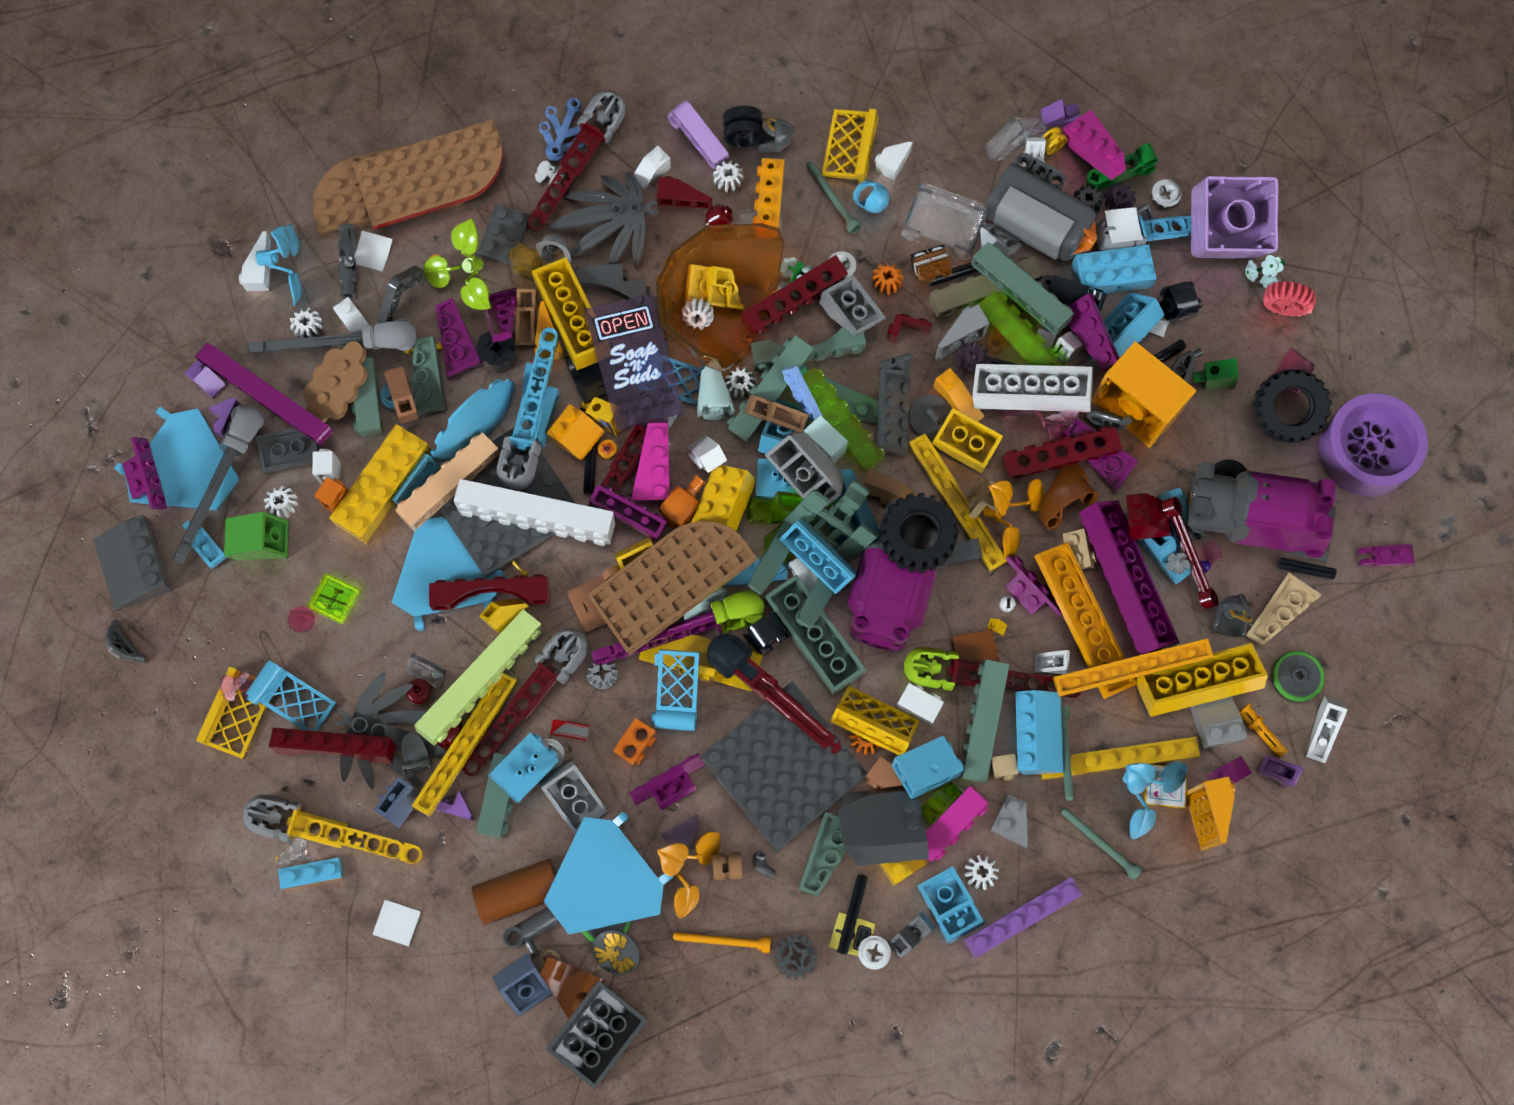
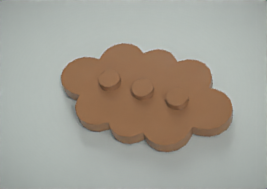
M352 341L347 343L342 350L337 348L329 350L324 356L323 364L314 370L313 381L308 383L304 389L303 396L309 404L306 410L324 423L329 418L333 420L341 419L347 412L348 404L356 400L358 387L366 382L368 371L362 364L366 357V349L362 344Z

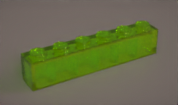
M993 290L978 304L985 316L1029 365L1069 366L1065 361L1061 362L1057 358L1058 353L1052 347L1048 348L1044 342L1046 340L1040 333L1036 334L1032 330L1033 325L1027 319L1023 320L1019 316L1021 313L1015 305L1010 306L1006 301L1008 297L1001 290L999 292Z
M813 367L802 375L822 417L848 441L847 449L867 473L868 469L871 470L885 459L883 455L885 454L884 449L877 447L871 440L874 437L868 429L864 430L860 426L862 422L856 414L852 415L848 410L850 406L844 399H839L836 395L838 391L832 383L828 385L825 381L827 377L823 371Z

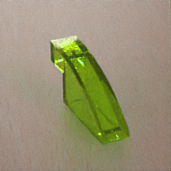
M777 491L771 500L752 498L748 503V522L782 523L785 517L800 504L803 498L797 493Z

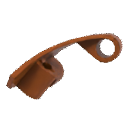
M1079 464L1061 468L1042 502L1038 517L1050 531L1060 527L1063 508L1071 502L1080 499L1085 506H1091L1098 500L1097 492L1091 487L1088 475Z
M547 956L540 976L555 996L568 1019L596 983L600 981L604 984L606 981L601 977Z

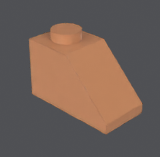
M881 756L865 777L868 780L866 783L875 790L877 788L904 787L892 764Z

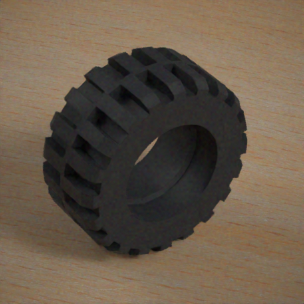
M1301 369L1280 371L1269 376L1267 380L1259 385V390H1256L1254 395L1255 401L1252 403V407H1254L1253 417L1256 418L1258 422L1256 424L1264 431L1263 433L1266 436L1272 437L1273 440L1284 443L1306 441L1311 439L1312 436L1321 432L1320 429L1328 423L1326 421L1327 417L1331 415L1329 406L1332 405V400H1329L1328 397L1330 392L1323 386L1325 383L1321 379L1318 380L1313 373H1307ZM1288 388L1301 390L1309 401V411L1306 418L1297 424L1283 423L1277 418L1274 411V402L1277 395Z
M913 493L908 494L905 499L902 497L897 499L896 503L892 504L884 515L880 530V543L883 544L884 554L889 555V561L891 563L896 562L897 567L901 570L904 567L910 573H914V570H917L919 574L926 573V570L929 569L934 571L939 565L942 566L946 563L953 553L959 535L957 518H953L954 512L952 509H947L945 507L946 503L942 499L940 502L936 501V496L930 495V498L924 497L925 493H918V496H914ZM916 517L930 521L938 532L936 543L927 549H915L908 546L900 535L902 524L906 520Z

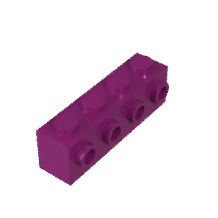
M597 485L588 501L590 506L614 512L616 520L657 542L659 541L667 526L664 516L649 512L648 508L638 503L636 505L630 502L631 499L621 494L619 496L613 493L614 490L606 485L603 487Z

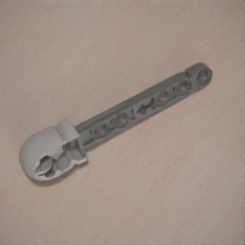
M398 319L394 322H384L375 326L363 325L362 333L247 343L248 353L343 346L355 341L364 344V348L369 350L385 348L407 351L416 342V331L410 321Z
M239 405L232 410V418L227 426L225 439L222 440L219 446L225 452L172 561L182 565L235 456L241 458L246 453L248 443L252 441L257 431L263 426V415L253 406Z

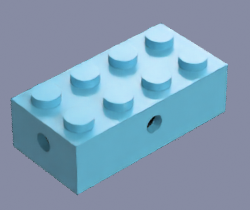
M1149 245L1076 254L1072 262L1075 282L1103 290L1107 294L1152 288L1156 281Z

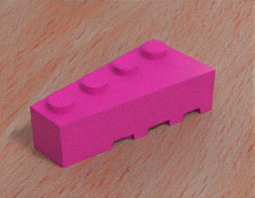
M1092 109L1062 128L1063 134L1068 140L1065 145L1110 180L1126 171L1124 153Z
M649 419L631 500H665L671 493L668 419Z
M973 784L926 831L929 851L928 859L931 862L934 859L939 861L945 855L946 851L944 849L948 844L953 846L960 839L958 834L963 829L967 832L974 824L973 818L976 815L981 817L989 809L986 805L990 800Z

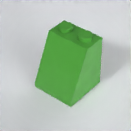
M266 512L226 518L224 556L235 560L287 558L288 520Z

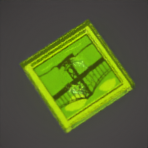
M325 573L306 607L339 624H343L361 590Z

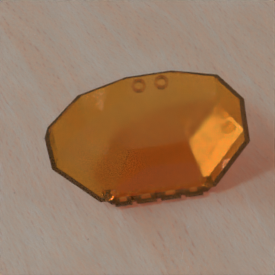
M763 223L706 225L672 250L669 257L665 259L661 274H658L656 278L660 324L670 338L706 367L724 373L743 361L745 355L749 353L750 343H753L751 339H755L757 333L754 335L750 334L740 315L745 310L773 294L772 291L776 290L778 286L784 246L780 229ZM693 264L732 269L735 277L734 282L738 287V295L744 309L712 306L714 318L708 327L704 326L701 330L699 327L693 329L692 325L687 326L686 321L682 319V309L686 305L684 301L688 266ZM760 312L759 317L764 320L766 313Z

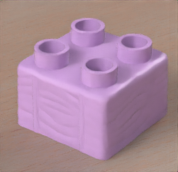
M1209 176L1192 188L1191 252L1194 257L1258 258L1277 251V178Z

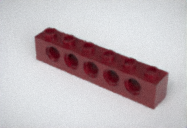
M837 255L745 310L741 313L740 318L751 335L755 333L760 335L767 330V326L771 323L773 325L778 324L783 320L782 317L789 314L791 316L799 310L798 307L804 304L807 306L814 301L813 297L818 294L822 296L824 290L843 281L848 273ZM822 274L829 275L830 281H824ZM806 284H813L815 290L809 291ZM791 293L798 294L799 300H793ZM775 303H781L784 310L776 309ZM765 312L768 315V319L762 320L759 317V313Z
M1111 426L1100 428L1099 432L1092 433V431H1086L1081 433L1079 437L1073 438V435L1063 437L1062 441L1059 442L1050 440L1044 442L1043 446L1036 447L1035 445L1024 447L1022 451L1017 452L1016 449L1005 452L1006 455L1002 457L1007 480L1119 454L1122 451L1117 427L1111 428ZM1101 439L1104 442V446L1097 447L1094 444V440ZM1083 444L1085 451H1077L1075 445ZM1062 448L1066 451V455L1061 457L1057 455L1056 450ZM1039 453H1045L1048 459L1046 461H1040L1037 455ZM1024 457L1028 459L1029 464L1022 466L1018 460Z

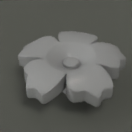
M1174 553L1168 555L1166 567L1171 572L1175 570V574L1181 575L1184 569H1189L1191 564L1189 560H1186V554L1178 553L1176 557Z

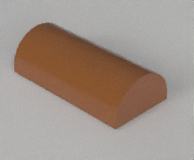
M546 859L472 886L476 908L483 924L488 925L545 904L544 900L556 877L551 859Z

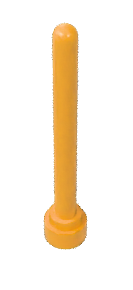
M675 932L672 936L676 941L758 948V950H761V953H770L771 948L770 936H763V938L758 940Z

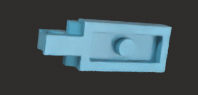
M188 520L182 525L186 530L190 521ZM200 527L191 546L206 564L213 569L227 557L224 556V552L209 534Z

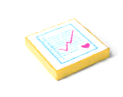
M1152 765L1155 768L1154 780L1161 781V775L1166 766ZM1187 775L1181 787L1172 793H1165L1162 790V785L1150 782L1149 786L1144 790L1145 803L1149 806L1185 809Z

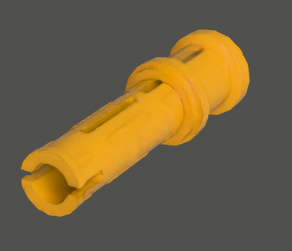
M1246 704L1239 710V713L1248 724L1247 727L1251 730L1254 729L1277 757L1281 758L1288 752V749L1263 723V717L1259 716L1252 709V704Z

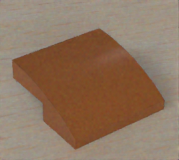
M992 630L979 631L951 638L953 650L958 652L960 660L983 663L987 659L1000 662ZM972 669L969 674H978V669Z

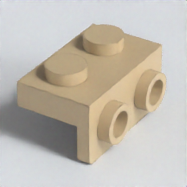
M982 478L977 486L971 488L969 492L970 501L968 503L970 517L976 519L985 506L996 511L993 496L988 487L994 483L993 481Z
M1083 528L1064 533V543H1069L1081 570L1098 568L1097 563L1099 561L1094 547L1089 541L1086 529Z

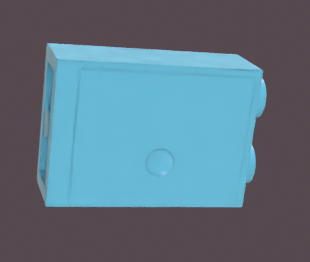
M758 459L756 501L800 503L803 500L768 459Z
M529 733L488 775L516 803H519L559 761L556 758L558 756L556 752L550 747L547 749L542 744L543 740L537 734L532 735Z
M944 735L895 757L892 763L894 771L911 799L959 778L964 770L961 760L955 756L951 743L946 741Z

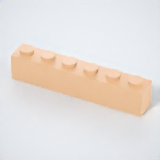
M483 432L479 436H474L468 446L458 450L451 461H446L441 466V470L436 474L430 475L423 486L417 487L407 500H402L395 510L398 516L413 531L417 530L455 496L459 479L471 481L500 455L498 447Z

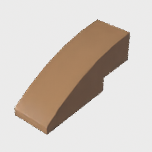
M517 289L516 345H535L537 290Z
M755 395L749 396L744 414L802 433L809 416L803 412Z
M868 469L864 487L870 491L868 495L880 498V504L888 505L889 502L896 501L901 497L905 499L908 494L912 493L914 496H918L913 490L899 481Z

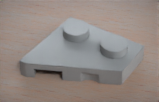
M1007 794L990 831L1027 848L1026 802Z

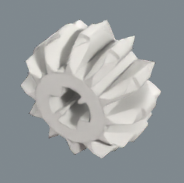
M731 160L729 164L723 161L722 166L717 165L716 171L713 172L714 184L718 185L719 190L725 188L726 193L729 189L735 192V187L740 188L741 182L744 181L743 169L739 168L738 163L732 165Z
M694 297L692 301L688 300L683 307L682 319L686 321L687 326L692 325L693 329L699 327L702 330L704 326L708 327L710 322H712L714 309L710 306L709 301L703 302L702 298L697 301Z
M301 308V313L294 312L296 318H290L292 323L290 328L294 331L296 337L307 338L313 337L312 335L314 334L319 336L318 330H323L321 325L323 320L319 317L317 311L313 312L311 308H308L305 312Z
M737 366L736 372L730 369L729 375L725 376L729 394L734 393L733 397L735 399L738 395H741V399H744V394L750 396L749 392L756 383V378L752 377L753 372L747 373L746 367L740 371V368Z
M281 486L278 490L277 487H274V492H267L269 498L264 499V502L267 503L265 509L270 511L269 514L276 515L280 518L284 515L286 518H289V512L295 513L293 507L298 506V503L295 501L298 497L296 494H293L291 488L286 490L285 486Z
M980 855L976 856V861L970 858L969 862L971 865H965L964 867L970 871L965 873L964 877L971 876L972 878L967 883L970 885L974 881L976 882L974 889H978L981 883L982 889L986 890L987 884L991 887L994 886L991 879L998 880L999 878L993 874V872H998L999 868L991 867L995 864L994 860L987 863L989 859L987 855L983 858V861ZM978 867L986 871V874L983 875L984 878H982L981 874L977 875V871L980 870Z

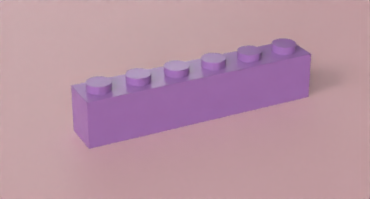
M1072 877L963 941L973 958H977L1082 896Z

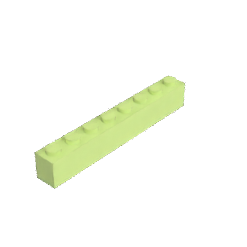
M523 609L415 724L416 731L434 746L437 742L441 743L447 737V732L450 728H455L460 723L465 712L469 713L474 708L476 700L479 697L483 698L487 694L489 686L492 683L496 684L500 680L502 672L514 665L515 658L527 651L528 644L540 637L542 633L541 623Z

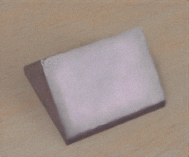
M696 814L661 834L664 841L670 844L682 843L688 849L693 850L700 819Z

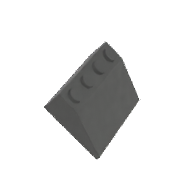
M143 514L123 521L93 540L115 611L172 591L151 521Z
M598 981L545 1050L595 1090L649 1019Z

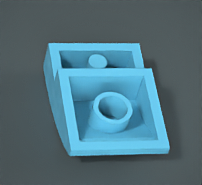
M953 866L917 885L948 945L984 925L983 918Z

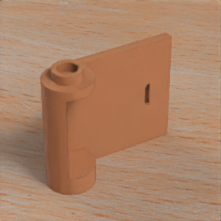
M619 565L605 570L602 576L566 591L585 633L607 624L587 594L620 571Z

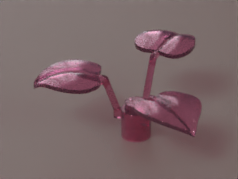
M1006 410L1002 417L1022 416L1035 412L1041 420L1044 430H1048L1049 440L1056 441L1065 437L1063 425L1072 427L1079 413L1078 411H1060V413L1048 415L1045 417L1048 424L1038 410Z

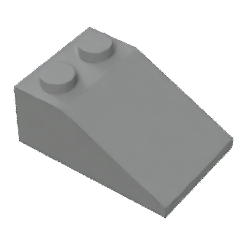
M854 275L824 290L819 302L833 320L854 336L886 319Z
M979 305L974 307L968 306L962 311L938 345L935 355L936 362L986 336L990 323Z
M1232 696L1191 707L1203 750L1240 742L1247 738L1242 717Z
M572 758L539 781L541 789L575 835L584 817L598 819L608 812Z

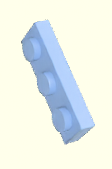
M791 366L783 369L784 380L789 385L793 398L798 402L801 412L809 415L807 421H812L820 415L822 416L798 367Z

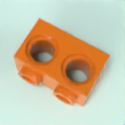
M326 477L314 497L322 507L333 513L349 489L336 478L332 480Z
M635 718L613 749L614 754L633 767L636 763L640 764L646 755L644 754L646 748H651L657 739L655 737L656 731ZM641 730L647 732V737L643 740L636 737L637 733ZM628 747L636 749V753L633 756L625 754Z

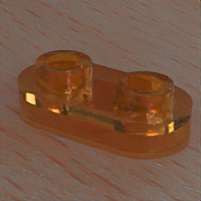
M1001 318L997 321L986 343L987 349L991 353H1001L1006 347L1014 331V323L1010 319ZM1001 327H1005L1007 331H1002ZM993 343H997L999 347H994Z

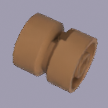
M741 852L729 853L728 856H725L724 853L713 854L714 880H725L727 877L742 879ZM728 863L729 869H723V864Z

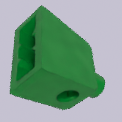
M1236 358L1204 363L1203 371L1192 372L1193 383L1204 382L1205 389L1235 388L1239 376Z

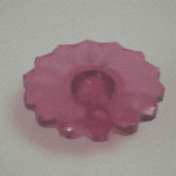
M295 607L294 610L290 611L287 623L295 632H307L308 629L312 628L315 616L308 607Z

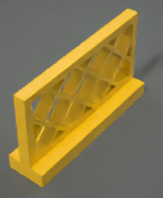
M834 109L822 169L823 177L858 180L859 183L867 180L878 123L876 109H869V112ZM838 115L846 116L848 120L840 125L837 118ZM858 117H864L865 121L858 126L854 122ZM852 123L855 129L847 133L843 128ZM841 130L845 136L837 141L834 138V134ZM859 132L862 137L854 142L851 136ZM848 139L852 145L844 150L840 144ZM838 146L842 152L833 157L831 150ZM856 148L859 153L854 158H851L848 152ZM845 155L849 161L841 166L837 160ZM833 163L838 166V169L834 172L827 171L828 166ZM853 164L855 174L847 173L844 169Z
M229 666L196 741L243 759L266 706L261 705L259 702V712L250 716L246 706L253 703L251 701L245 703L241 695L249 687L239 690L237 683L240 676L247 678L251 685L256 677ZM239 694L243 705L231 709L229 704L230 698ZM244 707L248 718L237 722L233 711ZM230 713L234 723L223 728L220 720L222 716ZM249 720L252 728L250 732L242 735L238 724ZM236 726L239 736L228 740L224 730ZM223 733L226 742L219 745L211 743L214 734ZM241 739L244 745L241 753L233 751L230 743Z
M848 685L830 722L897 755H901L906 752L920 720ZM849 694L856 696L858 699L852 700ZM867 704H872L876 708L870 709ZM855 705H862L864 710H858ZM886 712L893 714L894 717L888 718ZM879 713L882 718L876 719L874 714ZM903 721H907L913 724V726H906ZM897 722L900 727L894 728L892 723Z

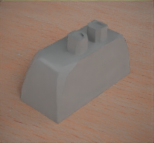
M802 432L791 433L765 454L767 459L803 499L813 489L830 500L827 505L841 495L843 490L842 472L808 434Z

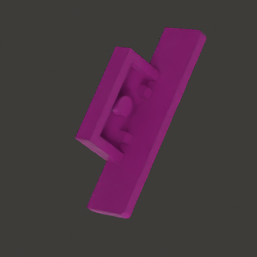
M132 437L131 441L136 456L122 464L132 499H140L147 495L151 509L165 510L167 509V504L149 441L146 438Z
M1008 556L1006 560L1018 574L1005 587L1031 615L1047 603L1058 616H1061L1062 612L1055 598L1050 594V589L1045 584L1041 585L1037 580L1036 574L1023 566L1024 562L1020 557Z
M696 753L678 765L672 766L659 776L653 777L647 783L636 787L629 795L635 806L654 796L659 807L663 810L696 790L688 775L702 768L705 764L701 760L700 754Z

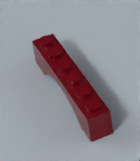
M534 574L533 577L516 575L513 578L506 579L503 576H497L490 580L479 577L474 578L473 581H466V579H455L454 582L436 580L435 583H429V606L432 611L453 610L465 600L485 593L513 595L530 605L550 604V581L548 576L543 574Z
M273 727L268 747L276 754L282 755L332 754L374 763L392 764L396 744L390 737Z

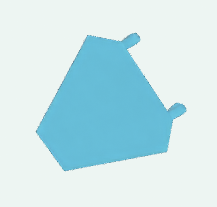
M159 407L156 410V414L166 420V422L149 444L166 504L173 507L197 509L224 452L219 448L218 441L198 408L170 414L165 409ZM117 463L114 469L126 477L123 465ZM232 465L209 510L217 511L239 481ZM127 483L131 503L149 504L147 495L140 499H132Z
M445 517L428 519L414 531L392 603L413 616L415 628L421 631L425 629L423 616L448 611H432L429 606V583H435L436 580L454 582L455 579L473 581L474 578L479 577L486 580L494 579L497 576H503L505 579L507 577L499 569L485 578ZM485 593L471 597L454 609L484 603L485 610L497 593Z
M622 812L614 820L583 818L547 893L544 903L569 935L660 915L663 885L674 876L663 874L658 878L622 833L619 826L628 820V815L625 812Z

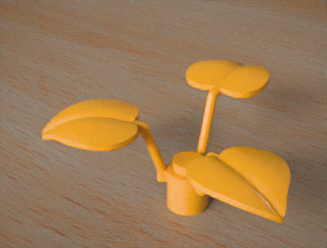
M1033 479L1029 483L1027 489L1029 500L1010 503L1013 490L1008 481H997L988 486L993 496L996 511L985 506L983 514L985 517H994L995 521L1007 526L1002 536L1005 558L1015 555L1019 549L1021 539L1019 529L1012 527L1011 523L1001 519V517L1005 516L1008 507L1030 504L1031 511L1040 510L1045 498V491L1042 481L1039 479Z
M718 831L706 832L698 839L696 855H688V848L682 843L670 844L657 850L664 874L667 876L676 875L684 884V887L677 890L674 898L675 913L679 919L687 916L695 908L699 900L698 887L695 885L689 886L688 882L679 874V871L684 865L686 858H699V862L702 865H707L713 861V854H718L721 845Z

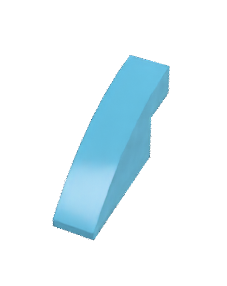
M526 363L524 371V396L533 366L531 363ZM542 368L536 370V375L543 376ZM537 381L536 388L533 389L534 393L540 390L539 381ZM550 386L546 388L544 396L546 402L536 438L541 447H545L548 438L546 432L551 427L560 397L558 388ZM529 403L527 405V410L529 411L537 409L536 403ZM528 420L530 426L532 427V426H533V422L530 421V420Z
M1125 513V517L1128 521V513ZM1172 536L1136 540L1151 560L1174 584H1178L1191 574L1190 567L1189 569H1184L1181 575L1175 574V570L1171 572L1167 569L1168 555L1174 553L1177 557L1176 542Z

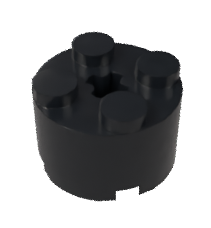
M1192 281L1180 282L1163 287L1160 290L1159 296H1162V301L1159 302L1160 307L1165 314L1164 318L1167 321L1171 320L1172 324L1196 317L1198 309L1202 308V302L1197 298Z
M490 331L479 337L477 352L483 366L494 373L509 371L518 358V351L513 338L493 343Z
M775 612L769 614L770 618L766 619L763 617L747 630L749 634H743V637L757 655L764 654L766 656L774 650L773 646L779 642L781 644L789 638L787 634L788 629Z

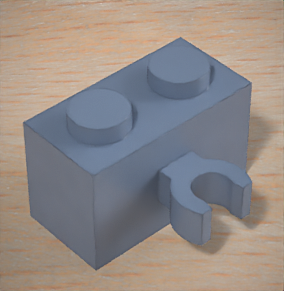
M397 777L391 787L385 786L388 791L384 796L379 794L378 797L381 800L373 810L400 828L414 809L412 804L420 792L400 777Z

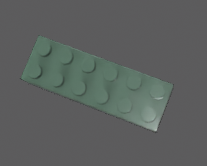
M796 574L764 596V602L771 612L776 613L788 629L787 634L831 695L834 696L863 676L866 669L824 611L810 629L798 622L797 619L810 592Z

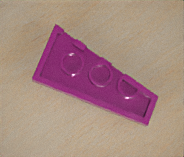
M517 287L489 294L491 308L484 310L493 343L512 338L517 305Z
M1087 294L1069 305L1074 314L1068 325L1102 371H1106L1118 361L1119 356L1093 295Z
M453 298L435 305L448 380L482 364Z
M1075 417L1063 434L1065 436L1073 435V438L1081 436L1083 432L1092 431V433H1095L1096 431ZM1101 439L1094 440V444L1097 447L1104 446V442ZM1083 444L1075 445L1079 452L1085 451ZM1122 450L1119 454L1088 462L1116 493L1138 463V460Z

